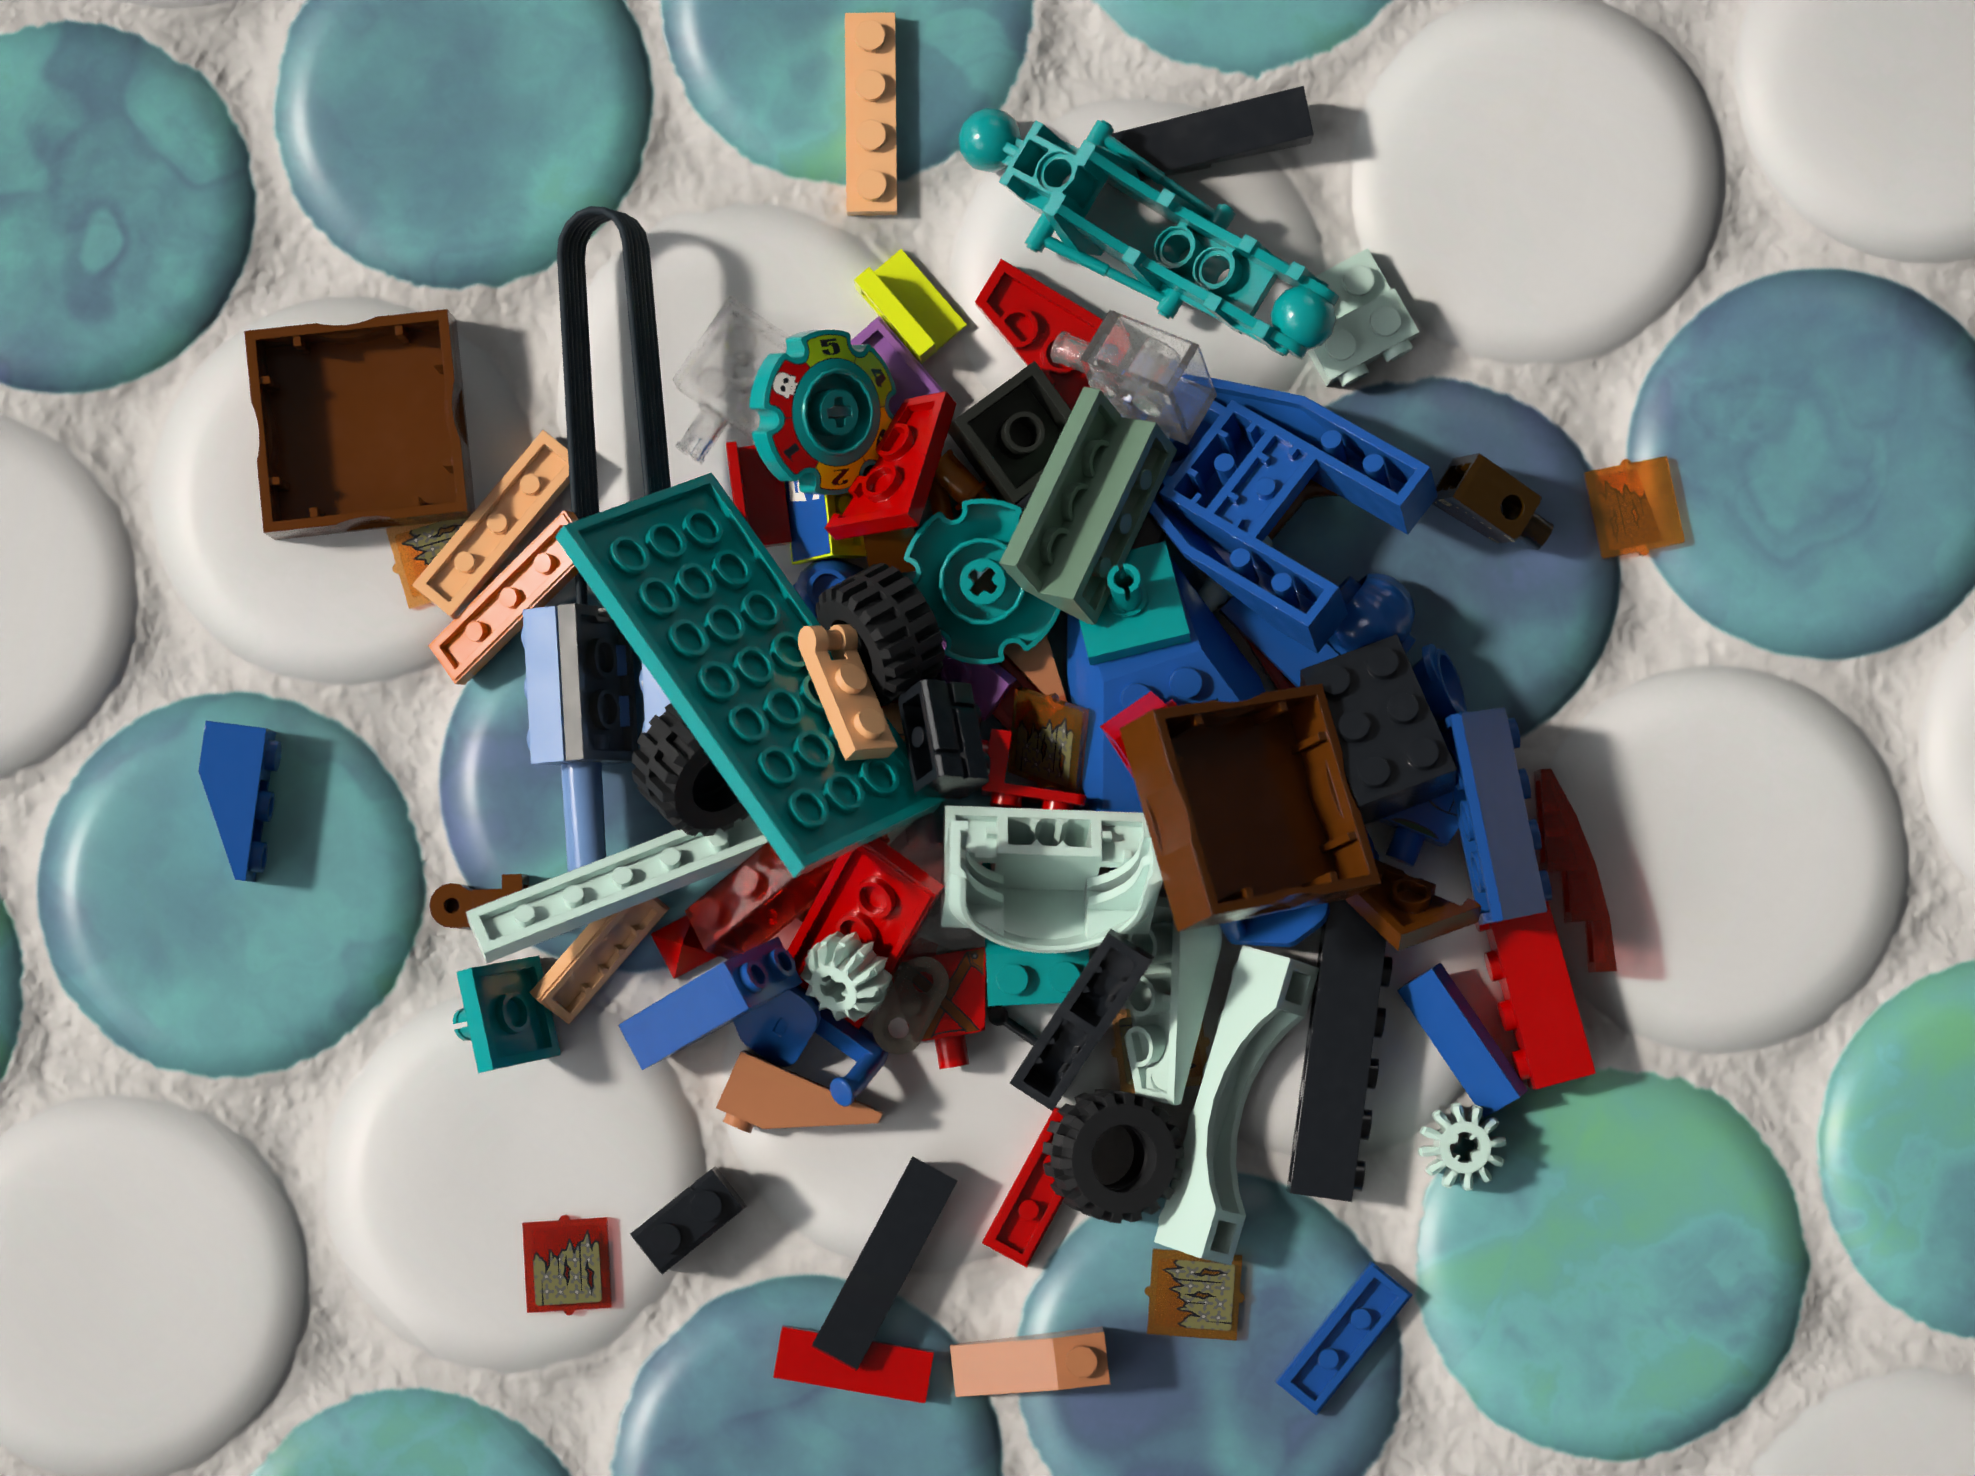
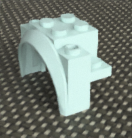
M945 805L944 863L941 876V884L944 885V888L941 892V927L970 928L999 945L1035 953H1066L1097 947L1101 944L1110 928L1120 935L1149 933L1163 879L1144 813ZM979 863H990V870ZM1100 867H1116V869L1098 875Z

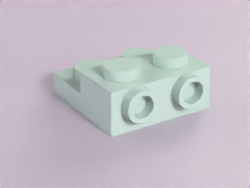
M1369 248L1316 276L1329 284L1327 288L1339 296L1338 301L1333 306L1336 323L1332 335L1321 346L1307 351L1326 386L1338 380L1342 387L1348 386L1367 375L1369 370L1366 365L1384 357L1386 362L1390 363L1413 349L1410 341L1416 338L1419 331L1396 289L1393 288L1391 290Z

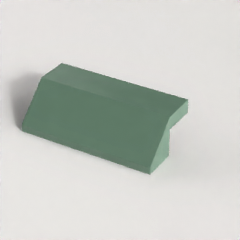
M1083 387L1000 560V565L1022 590L1087 624L1096 625L1110 595V588L1107 583L1108 573L1116 565H1118L1120 573L1123 563L1127 559L1177 451L1156 422L1124 418L1101 389Z

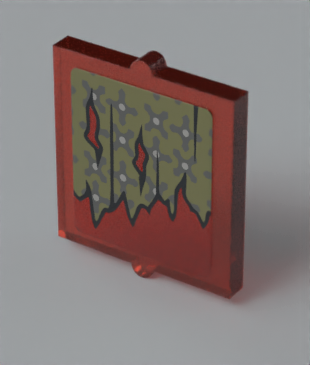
M564 1214L559 1220L522 1223L527 1313L564 1311L566 1315H572L575 1310L612 1308L608 1217L571 1219L569 1215Z

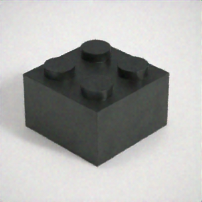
M1034 361L953 420L948 433L982 480H985L996 499L1014 504L1035 489L1072 411Z

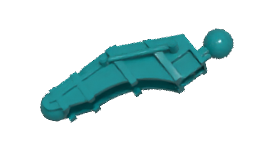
M984 108L972 113L962 124L958 141L960 152L965 161L971 167L980 171L994 173L1007 168L999 183L1031 209L1041 214L1024 242L1027 245L1026 247L1033 252L1042 253L1043 249L1047 248L1159 302L1156 310L1159 311L1158 314L1166 319H1174L1181 305L1185 302L1223 322L1230 329L1240 334L1243 333L1266 345L1270 350L1281 356H1287L1290 353L1302 360L1308 350L1321 346L1332 335L1336 323L1333 306H1335L1339 296L1327 288L1329 284L1317 278L1306 267L1294 261L1290 264L1274 256L1258 240L1247 234L1240 238L1226 231L1236 215L1233 212L1234 209L1224 203L1223 205L1218 204L1215 210L1167 177L1164 172L1112 137L1114 129L1108 122L1097 120L1080 148L1063 141L1044 124L1036 120L1025 139L1022 140L1020 129L1015 119L1002 110ZM1136 169L1157 184L1164 186L1165 188L1160 193L1142 182ZM1071 175L1069 180L1064 185H1062L1064 179L1067 176ZM1105 183L1110 184L1177 224L1163 230L1157 237L1154 244V256L1157 262L1085 219ZM1054 231H1056L1061 241L1052 237ZM1190 249L1187 257L1181 262H1178L1182 253ZM1103 252L1109 254L1127 265L1138 280L1090 255L1102 256ZM1227 269H1230L1228 276L1223 281L1217 283L1219 276ZM1278 278L1292 285L1293 288L1285 290L1274 302L1270 314L1272 326L1254 316Z

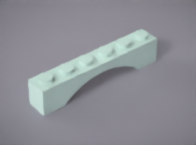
M1242 945L1238 961L1233 968L1232 982L1226 1002L1218 1018V1029L1209 1059L1203 1069V1079L1195 1106L1188 1119V1129L1182 1146L1184 1147V1158L1176 1161L1175 1167L1183 1169L1181 1179H1172L1170 1187L1175 1192L1169 1200L1166 1199L1165 1206L1160 1213L1155 1243L1201 1259L1232 1265L1246 1217L1239 1193L1236 1168L1237 1136L1243 1107L1253 1081L1270 1052L1287 1032L1305 1018L1319 968L1288 957Z

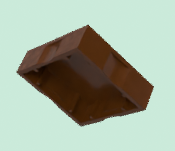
M448 309L378 316L349 325L313 323L244 331L251 403L259 428L257 470L263 532L274 540L431 524L440 521L467 519L475 511L457 321Z
M1322 683L1263 692L1251 699L1237 702L1211 700L1153 709L1120 728L1178 932L1345 900L1381 883L1361 813L1347 784L1343 752Z

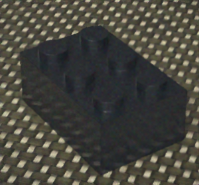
M1397 634L1300 670V687L1321 683L1323 685L1343 752L1347 784L1361 813L1364 825L1455 791L1457 768Z

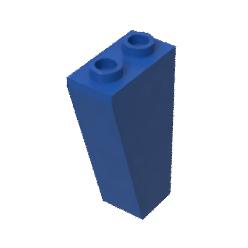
M776 937L720 963L620 1023L618 1026L638 1064L644 1070L669 1058L803 982L796 971L792 955L784 948L779 937Z

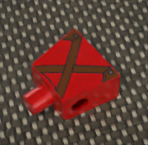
M985 947L902 960L892 977L913 1042L935 1040L939 1069L970 1064L965 1034L985 1031Z

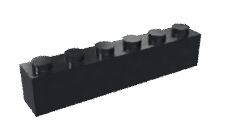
M1346 900L1329 902L1330 913L1326 922L1321 927L1316 964L1319 972L1312 994L1286 1191L1291 1194L1352 1202L1353 1191L1361 1192L1364 1184L1366 1162L1358 1160L1360 1140L1368 1141L1371 1132L1372 1110L1364 1109L1367 1088L1375 1089L1378 1079L1379 1059L1371 1058L1373 1039L1382 1038L1384 1032L1386 1008L1378 1007L1380 986L1389 987L1393 958L1385 956L1387 940Z

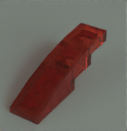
M1552 769L1537 770L1534 772L1537 824L1542 842V848L1539 850L1540 870H1546L1547 873L1561 872L1564 923L1585 922L1588 973L1617 971L1610 916L1598 869L1574 809Z

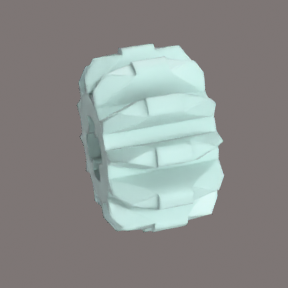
M836 931L834 934L828 935L821 943L818 942L808 952V956L804 959L806 965L800 977L809 984L805 995L816 997L819 1000V1011L828 1008L831 1009L836 1021L848 1016L856 1022L858 1019L865 1017L871 1010H876L883 1003L888 993L889 982L893 976L883 969L888 958L877 956L873 951L874 941L863 944L856 931L846 936Z
M1452 1103L1450 1109L1452 1121H1449L1440 1110H1435L1432 1116L1440 1126V1129L1436 1131L1430 1127H1421L1420 1134L1434 1139L1433 1145L1419 1147L1418 1155L1423 1157L1436 1155V1159L1425 1168L1426 1173L1430 1176L1438 1174L1446 1167L1442 1177V1186L1451 1188L1459 1173L1461 1186L1464 1190L1468 1191L1473 1189V1172L1484 1183H1489L1492 1180L1490 1172L1484 1165L1486 1162H1489L1494 1166L1502 1167L1504 1159L1490 1153L1491 1148L1503 1147L1507 1142L1506 1138L1502 1136H1488L1499 1125V1121L1496 1118L1491 1117L1478 1125L1482 1116V1107L1473 1105L1465 1120L1464 1109L1461 1103ZM1466 1132L1464 1138L1473 1140L1474 1149L1467 1150L1465 1154L1466 1159L1459 1161L1460 1155L1451 1153L1450 1144L1457 1143L1459 1139L1458 1134Z

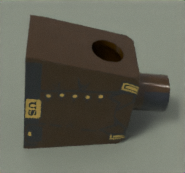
M1480 453L1453 458L1436 485L1438 496L1432 503L1434 506L1496 543L1516 542L1519 538L1534 549L1539 550L1553 531L1554 525L1535 513L1541 503V496Z

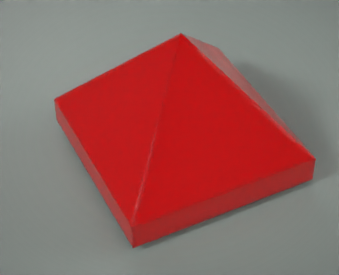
M696 910L651 933L674 979L720 956Z

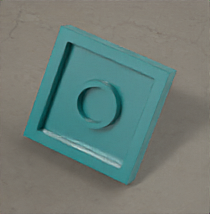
M1166 541L1131 549L1120 573L1118 565L1114 566L1108 573L1107 583L1110 588V595L1096 625L1087 624L1079 620L1090 665L1191 641Z
M539 955L472 967L456 972L464 1008L456 1011L453 1017V1024L467 1021L468 1026L454 1029V1031L461 1040H471L478 1073L561 1055L552 1011L538 1002L529 993L544 976Z

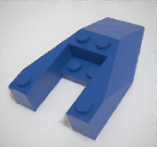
M1153 366L1118 411L1124 418L1156 422L1177 449L1148 512L1184 557L1275 629L1317 654L1348 615L1340 588L1265 544L1263 541L1310 480L1315 481L1407 535L1438 496L1430 466L1305 396Z
M1171 556L1170 560L1191 641L1090 665L1079 619L1067 613V731L1070 729L1073 731L1071 758L1083 795H1086V804L1089 811L1143 813L1135 781L1100 726L1144 695L1152 691L1164 703L1172 699L1178 706L1211 700L1237 702L1251 699L1265 692L1258 674ZM1107 867L1108 872L1116 869V867Z

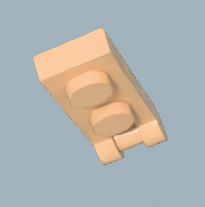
M850 624L833 625L830 630H825L822 626H804L801 628L798 636L799 650L845 761L888 758L898 746L857 651V631ZM828 651L831 652L834 660H831Z

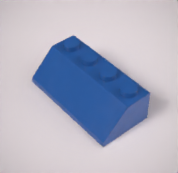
M1505 707L1458 713L1446 717L1437 724L1457 768L1455 791L1452 792L1473 899L1481 905L1479 925L1547 912L1545 901L1552 900V889L1547 871H1539L1535 850L1542 848L1541 835L1536 819L1528 820L1524 800L1531 798V788L1526 769H1518L1514 749L1520 748L1521 741L1515 718L1507 719Z

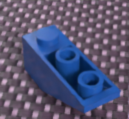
M205 721L198 772L235 880L256 882L257 872L263 873L267 861L268 846L266 842H261L263 824L264 822L271 821L274 811L275 795L274 792L268 791L271 771L276 772L280 765L282 745L280 741H275L276 731L268 728Z

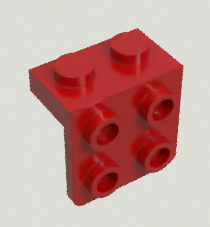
M991 728L989 740L982 739L983 750L990 757L991 768L988 775L989 782L982 786L981 795L991 797L990 806L1021 808L1023 801L1042 804L1041 809L1082 810L1084 808L1086 795L1004 783L1012 731Z

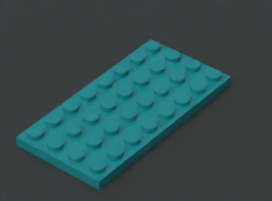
M712 472L568 523L557 533L555 538L794 878L935 811L945 801V798H941L940 795L936 797L915 796L906 744L886 716L885 718L898 746L888 758L845 761L798 646V636L801 628L804 626L821 625ZM828 651L831 660H834L831 652Z

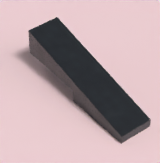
M1304 86L1116 132L1111 136L1164 172L1166 176L1211 168V164L1311 144L1314 133ZM1136 169L1141 181L1150 180L1149 177Z
M1110 928L1009 1084L1053 1111L1155 957Z
M912 1156L811 1347L856 1371L858 1370L958 1180Z

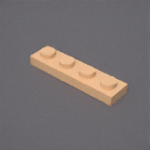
M895 12L845 13L847 216L897 215Z
M542 430L412 586L454 620L570 483L568 449Z

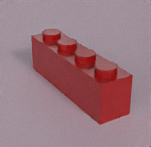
M1545 901L1547 912L1481 925L1478 922L1475 923L1478 932L1486 931L1491 951L1484 952L1487 971L1492 982L1500 981L1505 999L1498 1002L1502 1025L1506 1032L1513 1030L1518 1050L1511 1052L1515 1072L1522 1081L1527 1080L1528 1087L1531 1089H1540L1596 1074L1549 901Z

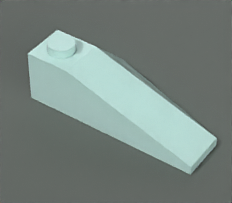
M1160 889L1149 933L1122 935L1155 957L1125 1002L1127 1017H1132L1133 1027L1127 1031L1124 1038L1135 1094L1152 1101L1179 1105L1182 1102L1222 947V930L1220 925L1217 924L1178 932L1166 890Z

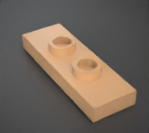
M656 897L589 923L529 993L538 1002L570 1024L670 908Z

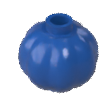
M1368 573L1358 582L1351 576H1348L1339 585L1348 615L1329 638V645L1339 655L1397 634L1405 653H1407L1416 641L1410 635L1415 608L1409 591L1397 579L1386 574Z

